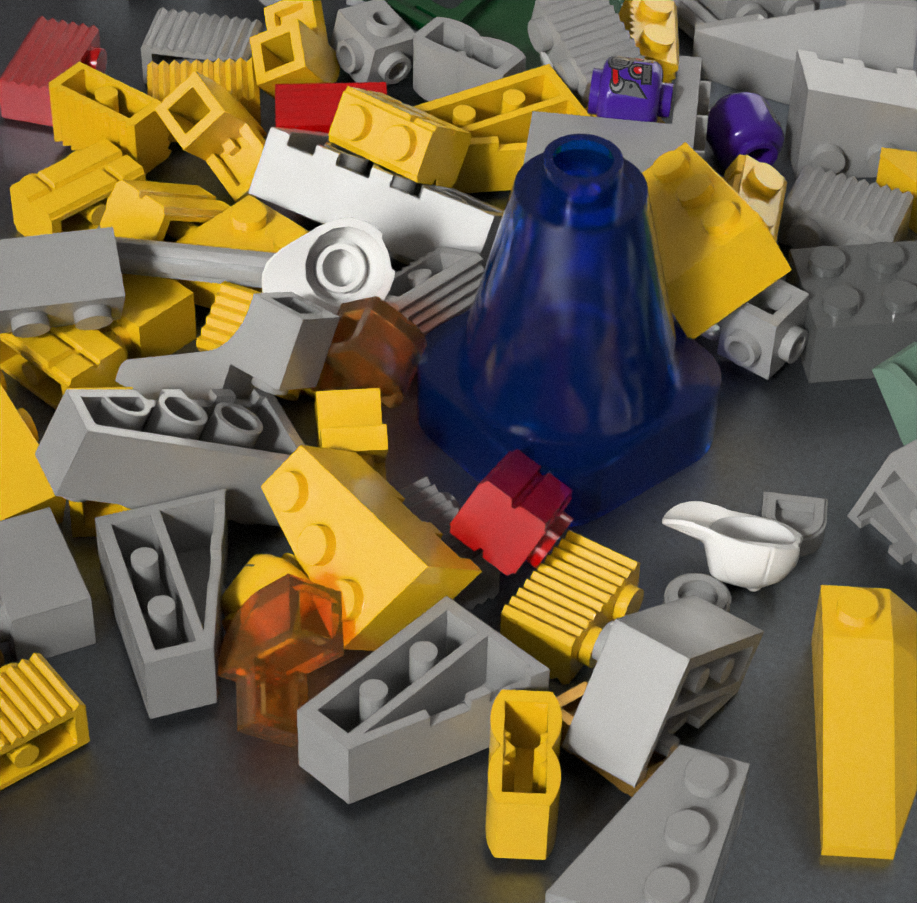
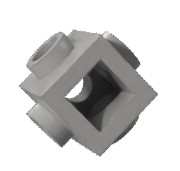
M371 0L338 10L330 46L336 51L340 67L356 83L386 82V85L408 79L413 61V34L415 32L385 0Z
M781 279L777 280L717 323V326L721 327L717 354L769 380L785 362L794 363L806 346L808 331L804 329L810 294Z

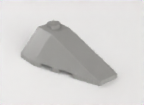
M846 0V5L815 10L813 4L796 7L795 14L765 18L760 14L700 23L695 26L692 57L702 58L700 78L745 92L756 93L764 98L789 105L797 49L816 52L818 59L837 63L840 62L842 57L860 60L864 62L865 68L891 73L895 67L913 70L917 37V1Z

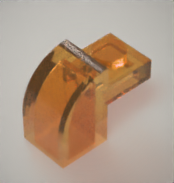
M378 296L342 303L337 312V316L340 319L325 363L330 368L320 389L322 391L380 388L381 402L390 409L399 407L404 401L427 349V341L424 334L411 320Z
M288 573L256 591L239 608L224 637L218 664V676L236 681L237 732L288 747L298 744L297 710L308 702L307 674L344 656L342 595L340 591Z

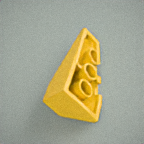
M821 585L811 639L821 855L894 860L917 793V612L890 589Z

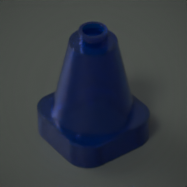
M592 134L565 135L553 140L547 145L543 153L531 158L520 168L515 177L472 308L433 329L421 342L417 355L416 413L418 423L423 432L479 483L509 451L520 450L541 466V475L550 473L573 490L571 496L573 499L564 509V512L574 518L568 527L583 525L602 517L700 460L708 452L714 440L720 393L721 372L714 357L691 337L688 338L685 332L674 325L647 182L641 171L633 163L623 158L621 150L614 143Z

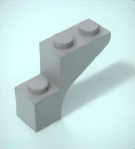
M293 292L254 293L242 324L235 334L220 347L202 352L128 359L120 365L115 381L125 387H133L146 400H156L162 389H181L190 399H206L211 389H231L237 396L236 399H249L253 389H260L275 395H287L289 390L316 387L340 317Z

